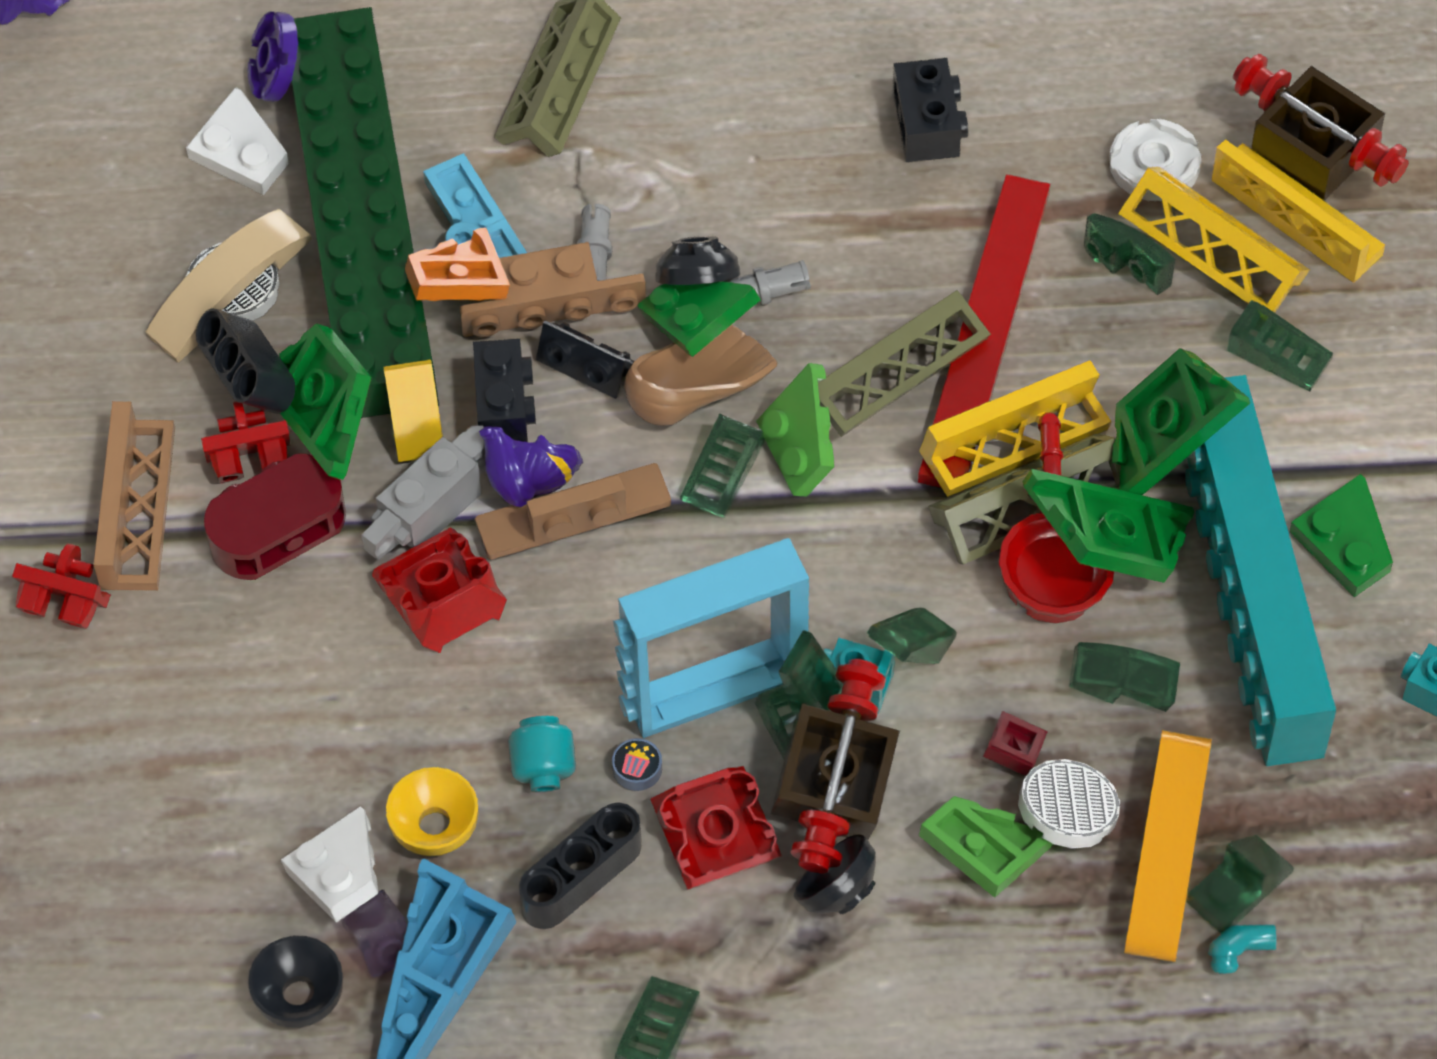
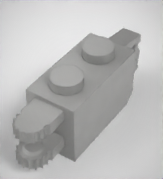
M471 425V428H467V432H462L453 442L442 437L376 497L378 509L371 517L373 523L362 534L365 551L379 560L398 544L402 546L407 544L413 548L439 534L482 494L480 475L485 472V446L479 431L484 428L483 425Z

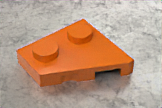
M487 228L473 230L472 238L469 241L458 244L452 238L439 243L434 249H424L408 255L405 272L416 300L482 301L486 299L507 298L510 284Z

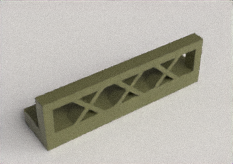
M560 0L555 3L494 136L501 144L506 145L529 138L548 157L561 154L621 19L604 0Z
M956 290L828 375L826 379L819 381L820 406L829 407L830 423L840 437H843L987 340L991 334L960 292ZM959 317L973 333L971 337L963 342L943 338L945 328ZM919 345L934 346L933 361L928 366L907 363L908 353ZM942 348L950 349L949 352L941 356ZM883 369L898 371L896 387L891 391L870 387L871 377ZM905 372L914 374L905 380ZM847 393L861 395L859 412L845 420L833 403ZM869 397L877 399L876 401L868 405Z
M1096 433L1061 448L1064 455L1061 460V476L1072 477L1080 473L1078 480L1088 482L1094 467L1108 461L1116 482L1110 488L1119 489L1121 465L1112 463L1115 437ZM1040 458L928 506L934 524L946 527L958 563L964 565L1001 548L1002 541L1012 528L1002 523L1009 503L1020 499L1032 505L1028 516L1040 513V509L1034 500L1028 497L1029 494L1022 482L1031 469L1043 471V462ZM995 510L992 518L984 515ZM975 518L990 523L982 543L967 549L959 525ZM999 528L1007 531L996 536Z

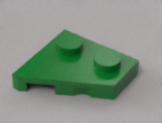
M722 281L692 285L662 284L656 287L637 306L650 323L693 357L761 299L755 289L748 284Z

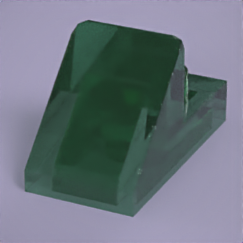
M1258 835L1231 841L1226 846L1223 862L1188 893L1187 903L1220 933H1223L1227 928L1236 925L1290 876L1294 871V867Z

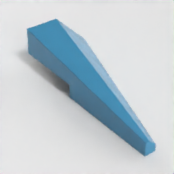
M424 858L418 867V882L413 903H410L407 914L408 925L402 950L399 951L382 1021V1036L376 1059H426L517 922L512 909L468 887L464 879Z

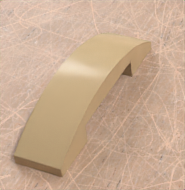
M281 209L269 212L247 224L217 246L182 280L151 321L146 330L147 336L179 363L198 345L196 341L197 324L207 310L211 308L223 310L271 264L280 270L312 240L311 234Z

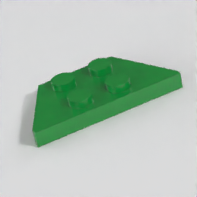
M316 323L301 336L296 344H290L279 354V357L295 381L293 401L288 409L280 415L286 420L287 424L328 476L344 480L350 464L372 377L330 327Z
M1179 348L1116 403V439L1113 444L1112 463L1121 465L1119 490L1140 495L1145 494L1250 404L1249 397L1195 353Z
M1031 469L1022 481L1028 494L1080 564L1162 583L1174 571L1178 560L1177 552L1183 546L1186 537L1184 533L1185 528L1194 515L1193 507Z

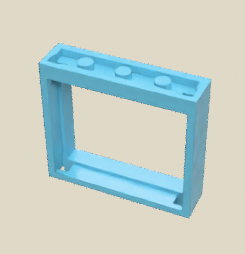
M790 538L618 598L620 619L613 621L615 633L620 645L615 646V652L622 669L617 671V678L623 692L618 698L624 717L627 716L629 722L635 720L643 738L808 679L809 577ZM771 597L770 639L649 682L647 641Z

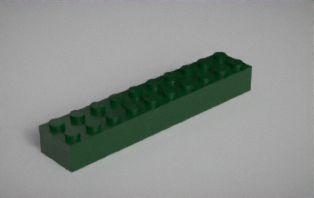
M372 7L293 18L297 28L298 47L292 85L330 327L372 377L361 418L391 414L384 374L385 366L431 360L438 401L435 371L422 300H416L405 272L408 255L413 254L414 250Z

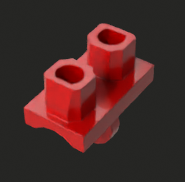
M233 402L235 416L217 419L219 431L222 434L201 438L206 462H211L219 483H227L244 478L240 456L258 452L262 470L273 462L287 459V446H290L291 443L286 420L266 424L264 410L245 413L242 403Z
M67 543L60 555L50 552L45 554L43 566L56 569L55 573L16 563L12 577L20 582L15 607L24 613L45 617L51 595H59L65 598L58 620L72 626L87 629L97 606L107 608L111 594L101 591L99 585L75 579L77 575L90 578L94 568L93 564L81 561V548L77 545Z

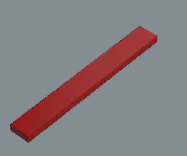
M1008 174L1005 176L968 302L991 335L987 340L950 364L933 425L991 401L1049 198L1050 183ZM964 322L962 323L957 340L960 342L973 335ZM957 456L942 460L953 478L969 473L973 465L972 461ZM923 458L918 473V483L942 488Z

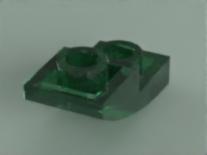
M1096 213L1087 217L1084 246L1089 256L1095 262H1102L1112 274L1128 265L1134 278L1142 284L1146 283L1157 295L1172 286L1176 259L1164 248L1143 233L1122 222Z
M1079 642L1074 648L1068 687L1111 704L1121 695L1166 712L1175 703L1180 662L1124 646Z

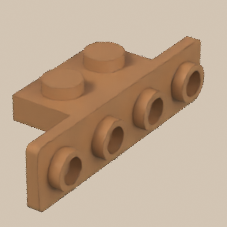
M589 242L499 258L510 284L507 298L463 305L459 308L464 337H489L499 331L519 327L525 329L537 328L542 326L545 320L548 322L563 319L577 321L585 319L591 314L608 311H630L646 298V283L643 274L597 281Z
M652 463L526 501L527 504L521 508L511 505L476 516L475 521L488 558L496 559L669 507L671 505V496L658 464Z

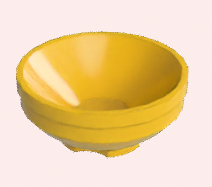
M439 767L422 768L404 776L393 787L386 804L387 822L398 843L409 851L426 856L443 855L461 847L474 832L479 814L478 799L468 780L459 773ZM431 813L443 814L450 821L444 832L435 835L422 831L420 822L426 815Z

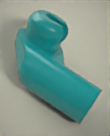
M1233 925L1227 928L1210 943L1208 954L1212 956L1211 969L1216 973H1234L1238 969L1237 956L1241 955L1244 951L1276 950L1275 925Z

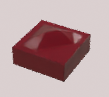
M1002 711L983 757L1027 776L1035 766L1048 731Z

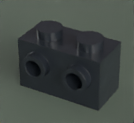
M948 58L894 63L892 92L906 163L960 157L961 138H968V121L966 111H958L956 102H961L960 80L958 75H951Z
M520 338L473 342L478 426L502 427L504 433L513 440L528 442L527 425L536 424L534 396H525L524 385H533L531 356L522 357Z

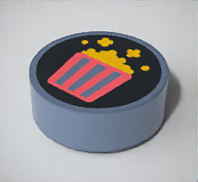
M640 738L630 739L621 743L612 756L614 778L622 787L633 791L646 790L655 785L662 774V756L657 746L648 740Z

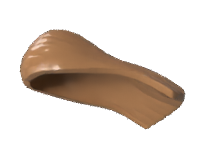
M732 324L693 357L675 343L640 356L634 361L626 374L624 391L629 405L636 415L653 425H673L714 401L752 387L766 377L778 363L758 341L751 336H746L745 332Z

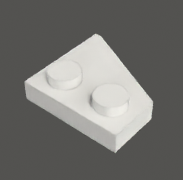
M236 87L186 147L188 159L262 195L267 192L289 164L286 150L243 92Z
M361 806L281 859L286 873L335 922H338L378 894L377 877L373 871V866L375 865L374 851L369 841L368 832L371 830V824L365 810Z

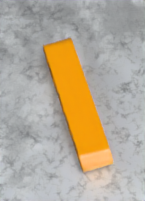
M1162 730L1124 950L1126 954L1170 962L1176 961L1210 755L1211 738Z

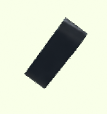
M211 308L207 310L197 324L196 341L233 399L238 403L275 414H281L286 411L294 398L295 381L259 326L253 320L219 309Z
M617 802L606 805L524 873L520 879L519 892L522 915L529 925L543 930L557 926L635 861L642 848L640 818L636 810L625 803ZM616 830L629 833L627 836L618 839L608 836L609 833ZM581 861L591 864L585 870H575L570 867L572 864ZM540 893H548L554 896L547 902H537L532 899Z

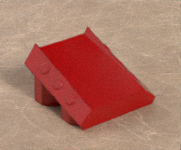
M451 527L374 568L372 573L375 581L422 646L441 653L443 645L492 618L499 621L507 602L506 597L497 587L489 562L484 557H475L471 552L468 540Z
M744 766L725 768L679 784L650 799L687 890L712 883L782 857L776 842L777 837L773 826L767 821L759 803V788L756 780L751 774L746 772Z

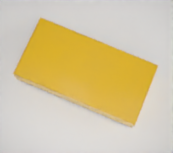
M431 360L384 367L398 462L419 459L443 437Z

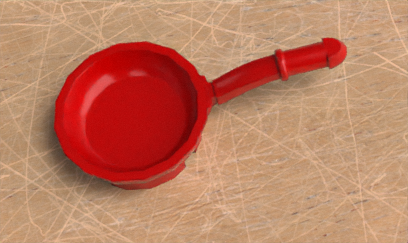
M1048 412L1044 413L1038 422L1041 436V453L1039 456L1043 462V472L1061 476V460L1064 457L1060 447L1059 429L1061 428V422L1054 413ZM1041 510L1040 513L1031 514L1015 524L1002 541L998 564L1008 595L1016 606L1018 602L1027 609V615L1038 621L1055 624L1073 621L1082 616L1087 609L1100 602L1113 584L1114 571L1080 564Z

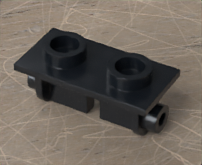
M545 320L542 325L536 361L616 399L619 395L622 377H626L629 368L634 363V360L630 359V353L626 351L620 352L604 343L598 346L593 343V338L570 328V324L566 322L559 325Z

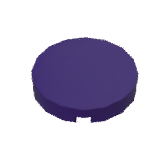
M269 11L260 19L253 33L252 47L258 48L256 59H249L247 70L248 83L253 96L264 101L276 102L281 100L287 92L292 80L297 59L298 39L297 28L291 15L280 11Z

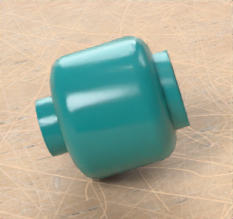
M535 716L521 720L519 722L520 727L515 729L508 739L512 776L519 782L530 784L532 792H550L560 789V781L572 776L576 770L572 730L566 725L560 724L559 718L555 716Z

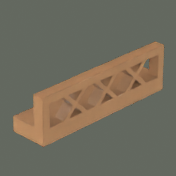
M112 401L94 569L101 590L158 591L175 424L174 420H136L132 402ZM137 435L162 436V445L148 456H145L136 448ZM134 459H136L139 462L135 466ZM160 461L159 469H158V468L155 466V464ZM148 471L158 480L156 487L141 497L131 488V484L135 479ZM130 499H131V500L134 502V504H132V505L129 507V502H130ZM154 502H155V510L150 506V505L153 504ZM143 511L153 520V526L136 538L127 529V523ZM125 540L130 543L127 547H125ZM149 543H151L150 550L146 547ZM138 552L149 562L148 575H122L123 564Z

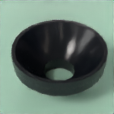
M696 236L672 241V246L661 256L656 264L655 278L656 282L661 284L692 285L729 280L740 276L741 273L738 257L729 248L720 243L718 237Z
M852 835L835 844L834 849L842 854L840 866L829 867L827 873H815L808 870L804 873L794 891V897L800 905L814 913L839 912L842 915L854 909L862 899L871 893L876 883L873 880L876 852L864 835Z
M289 936L270 943L260 951L250 968L248 986L256 1008L266 1019L276 1025L287 1028H301L323 1020L333 1011L342 994L343 972L336 953L327 944L308 936ZM295 982H307L314 988V994L308 1002L301 1005H293L285 1000V990Z

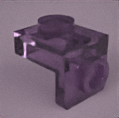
M384 889L378 891L376 896L341 919L344 929L359 948L368 972L374 978L395 969L398 953L402 950L407 929L404 916Z

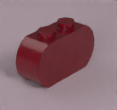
M294 454L283 461L269 464L261 473L241 484L227 487L219 496L210 501L204 516V526L215 564L232 577L243 580H256L341 532L346 519V507L341 480L328 476L313 455Z

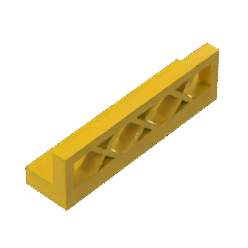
M1225 139L1217 146L1211 180L1351 282L1357 281L1383 256L1384 243L1244 143L1236 147Z
M1161 167L1147 168L1118 213L1268 318L1273 317L1291 288L1300 285L1310 271L1309 268ZM1147 190H1150L1162 199L1164 219L1148 221L1134 211ZM1172 206L1182 212L1183 215L1173 216ZM1192 219L1198 223L1203 244L1186 247L1180 243L1177 238L1175 222ZM1167 224L1168 234L1156 225ZM1209 232L1217 236L1221 241L1211 242ZM1230 245L1237 250L1241 270L1224 273L1216 268L1212 248ZM1204 249L1206 260L1193 251ZM1247 258L1260 267L1249 269ZM1267 271L1282 281L1268 303L1253 293L1251 273ZM1242 275L1244 286L1231 277Z
M1091 360L929 426L919 452L945 494L949 497L1040 458L1041 441L1023 436L1026 425L1033 422L1038 423L1044 413L1050 412L1055 414L1058 412L1057 417L1061 422L1059 430L1064 431V433L1060 434L1061 448L1096 433L1103 432L1109 429L1112 421L1093 393L1100 374ZM1082 403L1092 421L1081 425L1063 419L1067 408ZM997 439L1014 446L1011 455L1001 459L983 453L985 442ZM957 456L972 461L973 465L969 473L953 478L942 460Z

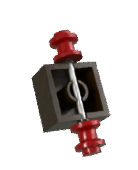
M1257 54L1252 58L1246 57L1239 63L1233 74V80L1236 81L1234 91L1240 96H1246L1253 92L1259 96L1258 107L1265 111L1255 122L1251 149L1323 201L1354 171H1358L1365 166L1374 171L1373 182L1380 187L1388 182L1394 184L1402 177L1409 164V161L1405 158L1407 148L1401 144H1396L1389 148L1381 143V131L1385 117L1383 111L1313 66H1310L1289 87L1292 74L1285 69H1281L1274 74L1267 69L1268 58L1262 54Z
M851 659L848 664L837 667L835 677L843 684L841 694L832 695L829 698L828 708L830 711L806 704L801 705L793 723L771 810V815L797 821L807 829L804 841L793 843L791 854L799 860L798 865L801 868L815 873H827L829 867L840 866L842 854L834 849L837 837L862 834L869 840L878 823L900 730L868 722L875 720L878 714V707L870 702L872 692L884 689L886 678L878 672L877 665L862 659Z

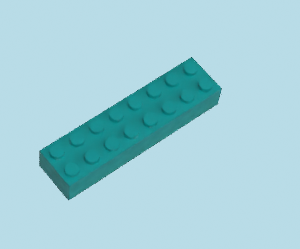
M1246 375L1224 377L1249 397L1250 404L1187 457L1189 469L1185 471V480L1189 497H1197L1199 509L1196 510L1198 534L1200 538L1207 537L1210 548L1206 552L1208 573L1211 579H1218L1221 590L1217 592L1218 613L1221 621L1228 620L1231 634H1228L1227 638L1229 656L1232 663L1239 662L1242 672V676H1239L1238 679L1240 699L1243 706L1250 705L1253 715V719L1249 722L1251 742L1254 749L1262 750L1266 767L1325 758L1336 714L1333 695Z

